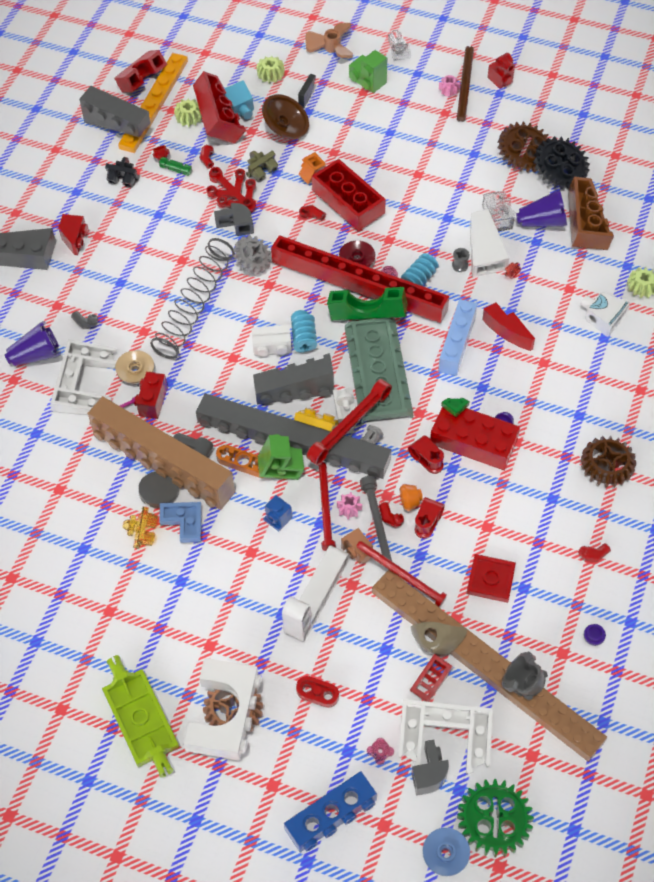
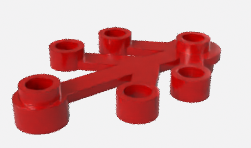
M213 167L209 171L210 181L220 183L226 190H218L215 186L210 185L206 188L207 196L211 198L218 197L217 206L220 208L231 207V203H240L253 213L256 208V201L252 199L253 192L256 189V181L254 179L246 180L245 186L247 191L244 197L241 194L243 180L246 177L244 169H237L235 171L236 181L235 186H233L223 176V172L219 167ZM227 197L235 198L237 201L227 200Z

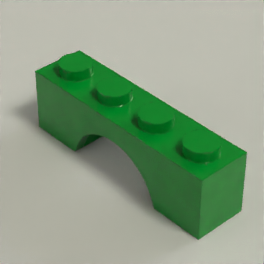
M404 287L385 288L381 297L370 301L356 298L349 290L330 291L327 301L331 320L406 317L408 306Z

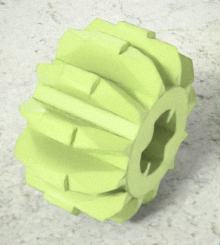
M265 56L264 59L259 60L256 66L258 78L262 79V82L276 83L277 80L282 79L285 73L283 61L279 60V57Z
M188 98L186 101L181 99V103H176L174 115L177 123L190 127L192 124L196 126L197 122H201L202 116L198 102L195 99L189 100Z
M639 267L636 271L632 270L627 280L628 291L633 292V296L640 295V298L646 296L649 299L651 295H654V270L649 271L646 267L643 270Z

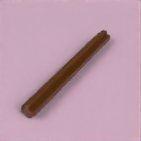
M472 46L465 47L457 110V121L462 122L466 120L474 54Z

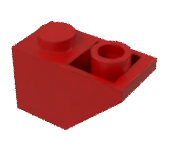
M62 214L58 226L61 239L74 255H78L80 248L82 249L84 245V235L88 233V224L85 223L84 216Z

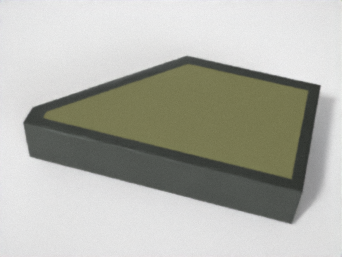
M314 74L308 76L298 93V103L303 108H305L311 98L316 79Z

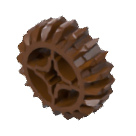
M602 436L600 440L595 438L583 449V455L580 459L582 463L581 468L585 470V476H590V482L596 480L597 486L601 483L605 485V488L609 484L615 488L617 483L622 486L625 481L628 482L635 472L637 463L635 453H632V447H626V442L620 443L619 438L612 440V436L608 437V439ZM602 453V455H598L597 458H593V456H595L596 454ZM624 465L622 469L615 471V468Z

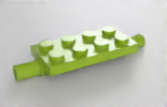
M115 655L113 657L116 665L112 658L107 660V664L114 677L109 685L102 688L103 693L137 767L139 768L153 761L161 778L166 777L163 767H165L168 775L173 772L166 754L179 748V744L143 669L134 673L126 671L120 656Z

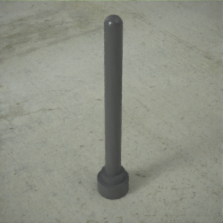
M366 476L360 479L361 489L367 493L381 553L392 561L375 495L377 487L376 478L374 476Z

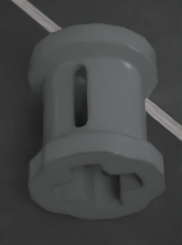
M458 248L453 252L454 261L452 262V267L456 272H463L468 269L469 264L467 260L470 254L467 249Z

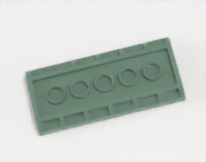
M378 318L348 322L345 325V335L357 405L371 393L374 384L379 379H383L392 385V390L388 397L382 402L378 401L360 419V423L364 424V421L404 416L413 418V408L395 319Z

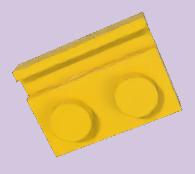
M305 408V410L296 412L294 417L296 421L328 431H332L339 424L335 416L326 413L319 415L316 414V410L311 408Z

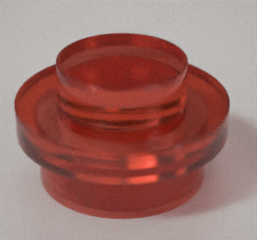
M513 262L505 268L506 273L504 275L513 279L522 270L518 262L515 264Z

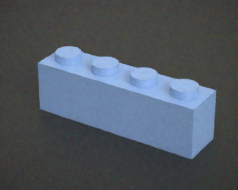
M459 299L441 352L438 372L453 376L458 375L476 318L478 303Z

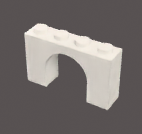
M204 658L199 678L201 687L231 693L239 701V708L234 718L223 725L212 726L188 722L183 743L185 750L240 761L241 753L245 754L247 739L244 738L246 731L251 729L252 718L249 716L250 711L255 710L257 696H254L256 688H260L261 675H258L257 666Z

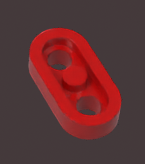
M304 676L297 681L296 692L303 700L327 708L335 706L339 701V690L331 683L310 676ZM306 687L311 688L310 692H304L303 690ZM329 694L332 698L327 700L324 696Z

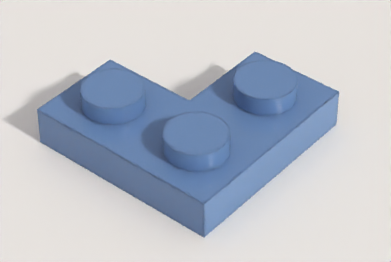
M201 502L160 503V525H180V543L201 542Z

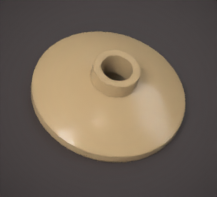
M132 350L118 358L115 369L121 380L127 383H140L141 379H144L146 371H154V362L152 357L146 352Z

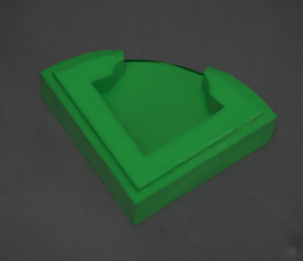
M447 398L441 402V406L455 417L470 404V401L465 398Z

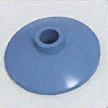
M439 828L431 832L425 839L423 858L426 865L434 873L442 876H453L460 873L467 866L470 859V846L467 839L459 831L452 828ZM442 851H449L450 856L448 858L443 857Z

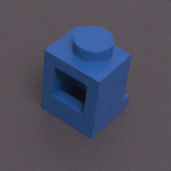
M277 495L265 505L266 516L263 520L279 532L292 519L291 505Z

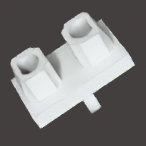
M352 387L344 390H333L338 422H341L356 408Z

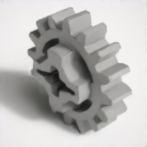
M248 235L247 237L243 236L236 242L233 249L235 252L233 257L238 258L236 263L242 264V270L247 268L248 273L253 270L257 274L258 272L263 273L270 266V261L272 260L270 257L271 251H267L269 246L263 245V239L258 241L257 236L252 239L251 235Z

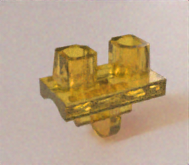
M142 507L137 521L135 515H131L129 520L123 521L122 527L127 530L128 536H133L135 532L133 548L139 549L141 545L152 546L154 543L155 533L145 531V527L155 529L158 515L148 513L149 507Z

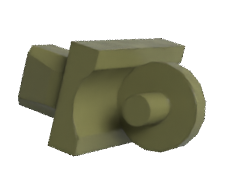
M272 150L266 155L263 152H250V159L247 160L249 164L248 172H246L247 177L253 176L259 182L266 175L262 170L266 167L270 173L277 170L278 164L274 159L276 155Z

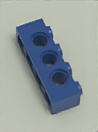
M360 771L284 822V830L300 853L304 850L310 851L318 844V840L324 836L326 838L332 836L337 831V827L343 823L347 825L355 820L356 814L362 810L364 812L370 810L376 804L377 793L362 771ZM353 796L358 801L350 805L345 802V799ZM334 809L338 812V815L330 818L326 815V812ZM314 822L319 825V828L315 831H309L306 828L307 825Z

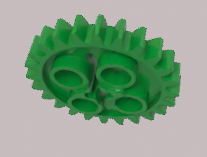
M485 779L483 787L476 783V791L468 788L467 793L469 797L463 795L462 801L465 804H459L458 809L462 812L457 814V819L463 820L458 824V828L465 829L462 835L470 837L468 840L469 845L474 842L477 844L476 852L481 847L484 848L485 856H487L489 850L493 851L494 857H497L498 851H501L505 857L507 849L515 853V845L522 848L524 845L522 839L528 840L530 835L527 832H532L533 826L528 823L533 822L534 817L527 815L532 812L533 808L525 807L529 799H521L523 791L520 790L515 793L514 784L507 788L506 780L501 785H498L497 780L494 779L493 784L489 785V782ZM494 797L497 798L496 814L499 819L497 823V838L493 836L494 818L492 814L494 811ZM484 801L488 803L489 808L483 810L479 808L477 803ZM507 802L511 804L513 809L510 811L504 810L501 804ZM484 824L488 826L490 831L482 833L478 830V826ZM510 826L513 833L505 834L501 827Z

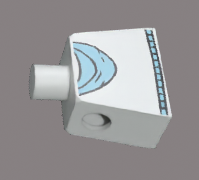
M600 292L595 300L585 295L580 305L587 308L585 320L609 337L627 315L630 302L605 292Z

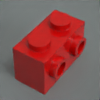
M146 371L144 379H141L139 395L135 396L134 401L140 417L159 418L168 389L165 374Z

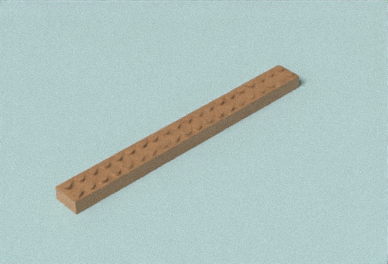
M390 570L372 587V594L412 625L423 622H438L450 626L464 627ZM428 628L425 631L426 636L433 641L436 640L437 632L434 628ZM468 629L460 645L449 653L586 761L590 762L607 739L605 734L545 688L537 695H534L531 700H527L515 692H509L504 689L502 678L511 662Z

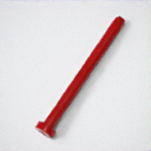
M322 462L318 465L324 541L321 542V548L327 551L329 546L336 548V542L332 540L327 466L325 462Z
M359 541L356 545L366 555L435 600V605L438 607L447 596L444 592L438 593L364 542Z

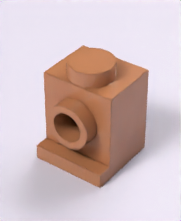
M357 528L341 538V548L350 554L351 559L355 558L359 564H364L371 557L359 550L356 545L359 541L364 542L371 548H373V545L361 530Z

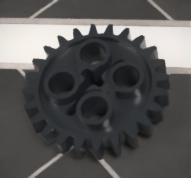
M554 136L552 140L547 138L546 141H542L536 149L535 159L533 160L536 163L534 168L540 169L537 174H543L542 180L548 179V185L554 183V188L560 185L562 190L565 186L569 190L574 177L586 178L588 176L590 163L587 160L589 157L583 156L586 151H580L581 146L576 147L575 141L569 143V138L564 141L562 136L559 140Z

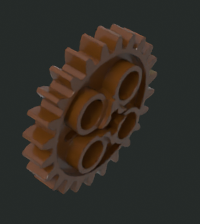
M524 121L521 125L518 122L515 125L510 124L509 127L504 128L497 142L499 143L497 149H500L499 155H504L502 160H508L507 165L513 164V169L519 167L520 172H522L523 168L526 169L527 173H529L530 169L536 172L537 169L534 168L536 163L533 162L535 159L534 154L542 141L547 140L549 134H543L544 129L537 130L538 125L532 127V124L529 123L527 126ZM531 137L532 139L524 155L520 157L519 155L522 149L524 148L528 138Z

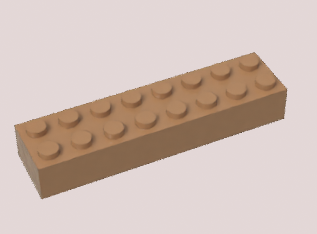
M102 396L87 413L93 435L98 440L108 442L113 449L123 451L128 458L138 460L142 466L147 469H153L164 478L169 476L173 479V484L188 490L193 497H200L205 500L206 504L210 507L222 510L235 494L233 473L107 398Z

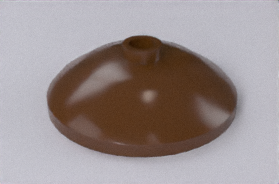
M274 94L264 101L262 115L266 124L274 133L286 139H299L306 134L309 129V118L304 108L296 100L286 95Z

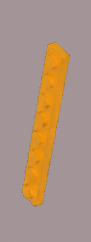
M176 53L171 54L167 61L168 65L162 69L140 108L149 111L150 125L140 137L125 133L118 144L120 150L136 152L185 68L188 56Z

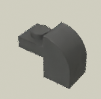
M231 203V209L214 211L216 228L234 226L236 236L254 234L251 212L245 205Z
M434 739L425 741L424 750L428 764L412 766L411 775L416 796L437 791L447 779L449 761H440L442 760L441 749L439 746L436 747Z

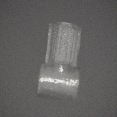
M393 30L388 34L393 61L411 58L410 46L408 43H405L402 33L398 30Z

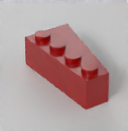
M203 71L193 84L206 134L210 137L236 144L246 129L244 125H240L238 113L234 114L231 108L233 106L231 100L225 97L226 91L218 76Z

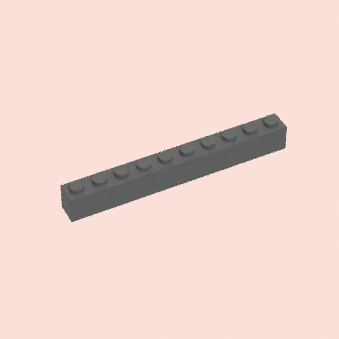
M206 393L196 410L197 423L205 427H214L222 432L236 434L241 438L247 437L261 444L265 443L269 435L289 436L290 447L302 449V455L306 456L308 450L315 442H321L331 432ZM344 435L329 450L324 461L329 462L333 466H342L353 472H361L375 478L384 479L391 461L392 449Z

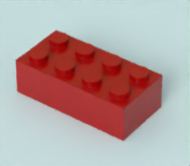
M339 158L312 175V191L357 231H360L385 214L386 199Z
M442 407L432 427L430 439L439 448L505 471L518 441L520 426L468 408L455 417Z

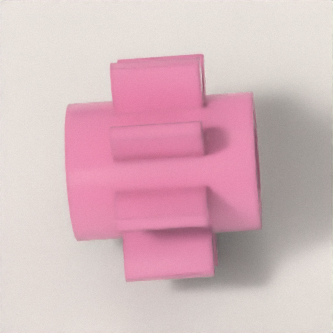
M452 75L442 77L441 82H439V89L442 90L441 94L447 97L457 94V90H460V83L457 82V78Z
M352 492L345 496L342 494L341 501H337V508H340L339 515H344L347 519L353 516L358 517V510H362V504L359 503L360 496L356 497L352 495Z

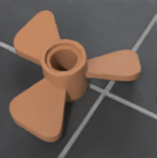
M339 23L335 25L334 29L325 31L324 35L308 31L305 35L306 50L311 53L325 47L327 52H336V55L340 58H352L353 52L341 45V36L351 28V23Z

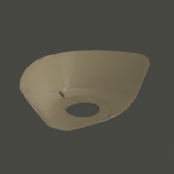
M423 622L410 627L412 635L420 647L428 654H436L437 656H444L454 651L467 634L465 627L450 626L438 622ZM428 628H434L437 632V638L433 642H429L425 638V631Z

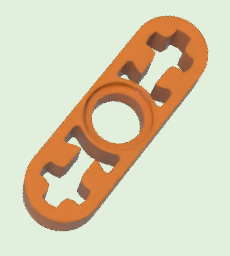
M222 445L217 448L216 457L221 465L258 478H266L259 477L258 455L229 445ZM241 458H247L249 460V462L246 465H240L238 463L239 459Z

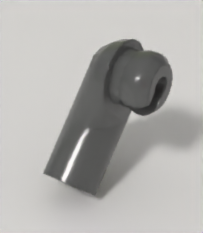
M75 311L71 315V318L82 328H93L98 324V317L95 314H90L88 318H84L78 311Z

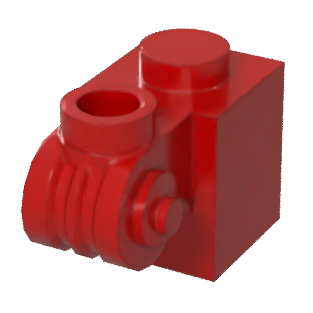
M510 53L497 57L496 61L488 67L487 78L499 89L513 82L515 64H513V58Z

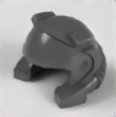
M523 652L505 670L502 686L509 692H515L527 700H531L534 695L540 693L544 688L546 678L548 677L547 671L542 670L541 666L535 663L536 656L531 652Z

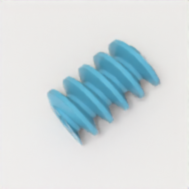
M423 253L401 275V279L423 286L436 273L439 264L433 256Z
M305 310L295 311L291 315L294 350L300 353L314 350L317 347L315 317Z

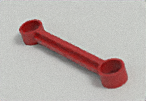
M379 379L374 384L371 393L321 442H315L310 447L306 458L314 464L320 465L327 457L329 450L378 401L382 402L388 397L392 390V385L383 379Z

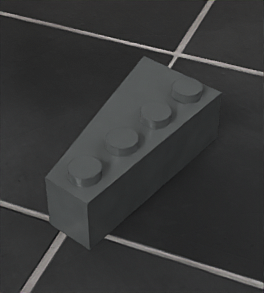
M90 86L79 99L84 123L140 137L150 125L149 111L96 87Z
M53 229L0 233V266L48 270L56 245Z
M330 353L323 355V359H307V363L298 366L293 363L287 365L283 370L275 368L253 374L257 405L333 395L334 373Z

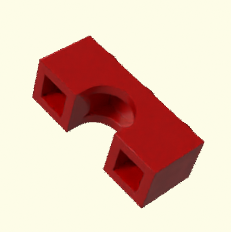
M150 50L114 77L122 93L133 92L144 84L143 78L150 74H156L168 64L160 50Z

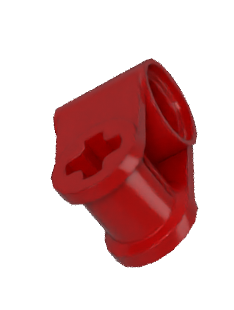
M423 435L408 446V451L413 459L418 461L428 472L438 474L443 470L444 453L429 437Z
M427 497L423 499L415 518L416 525L414 531L419 538L425 539L432 535L438 521L442 517L445 504Z

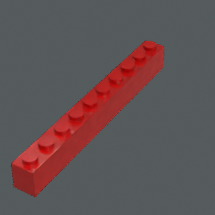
M281 235L278 236L271 247L273 263L372 299L381 297L385 288L404 287L408 303L407 311L441 323L448 311L449 295Z

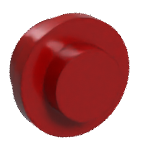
M161 145L153 149L154 153L152 155L160 160L161 157L167 158L170 151L165 145Z

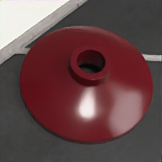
M350 241L344 244L339 251V257L370 267L375 261V250L365 241Z

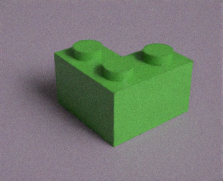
M377 50L372 51L367 56L362 54L349 64V78L370 92L375 93L387 83L388 58Z
M269 435L257 456L259 477L298 480L304 471L302 449L290 447L289 436Z

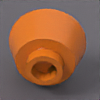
M402 484L399 488L404 510L409 512L418 507L420 501H423L422 491L417 489L415 485Z

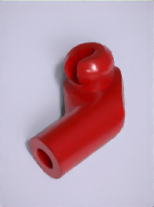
M206 144L201 148L199 158L207 169H210L214 166V162L209 158V155L213 154L214 148Z
M313 205L302 206L299 209V214L303 218L316 217L323 221L326 217L325 212Z
M388 502L379 504L383 522L393 527L402 525L404 522L402 514L391 513Z
M604 543L597 549L582 546L579 548L578 553L585 560L598 562L611 552V549Z

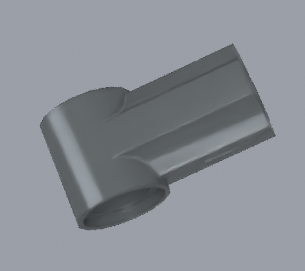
M179 432L173 436V438L207 458L214 448L213 443L206 438L199 437L195 439Z

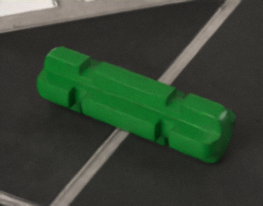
M161 157L159 160V166L166 169L168 167V170L178 173L183 172L182 174L187 176L192 172L191 165H183L184 163L172 159L169 161L165 157Z

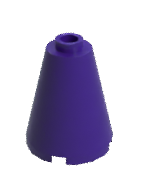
M555 191L519 208V213H516L518 224L522 223V227L567 226L561 191Z
M45 321L37 324L6 349L7 353L4 355L9 364L18 366L61 356V351L57 352L56 350L59 344L51 328H45L44 325L47 324Z

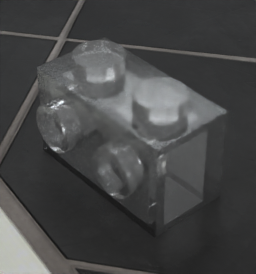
M505 191L484 194L483 210H489L498 232L513 229L516 213L514 210L512 211L511 200L506 196Z

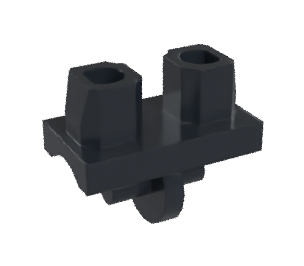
M123 157L121 161H116V165L108 163L105 165L107 171L106 180L111 184H117L118 178L122 177V184L132 188L135 180L139 181L140 175L137 174L136 169H133L134 164L129 163L128 157Z

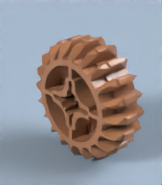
M257 688L254 696H257L255 710H251L249 716L252 718L253 725H259L258 718L263 716L261 711L263 703L260 702L262 697L261 694H256ZM214 689L215 692L208 691L207 695L209 698L204 699V705L206 706L203 707V713L206 714L204 717L205 722H210L209 725L218 726L234 718L239 708V701L227 691ZM231 695V696H230L229 698H227V699H222V698H224L225 696ZM235 702H236L237 709L235 708V710H232V711H231V714H230V709H229V708H232V706H235ZM216 709L226 714V722L215 714ZM251 724L250 732H252V731L254 730L252 724Z

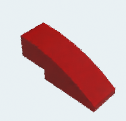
M497 302L483 309L482 320L496 334L520 348L528 351L533 350L535 337L514 312L507 315Z

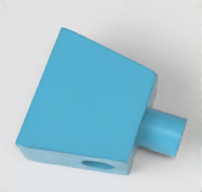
M242 80L224 88L226 91L225 97L231 100L233 104L231 108L234 114L238 113L239 117L243 116L244 119L251 118L253 115L252 111L254 110L253 97L245 82Z

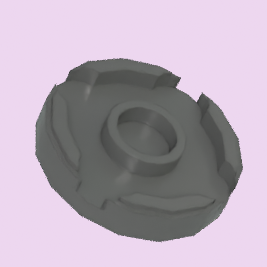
M154 471L141 479L139 483V497L143 503L146 502L150 507L160 508V503H174V500L179 495V487L173 484V479L169 476L164 478Z

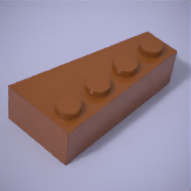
M574 177L568 190L572 247L608 250L614 235L609 230V222L604 217V209L602 204H599L598 194L591 178Z

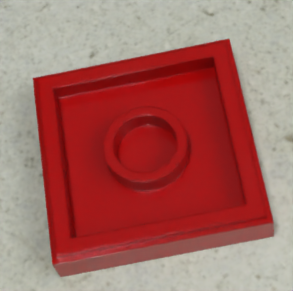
M474 554L466 594L508 603L516 562Z

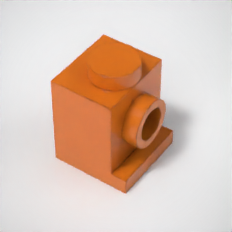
M314 152L302 159L303 163L299 176L309 184L312 182V175L326 167L327 164Z

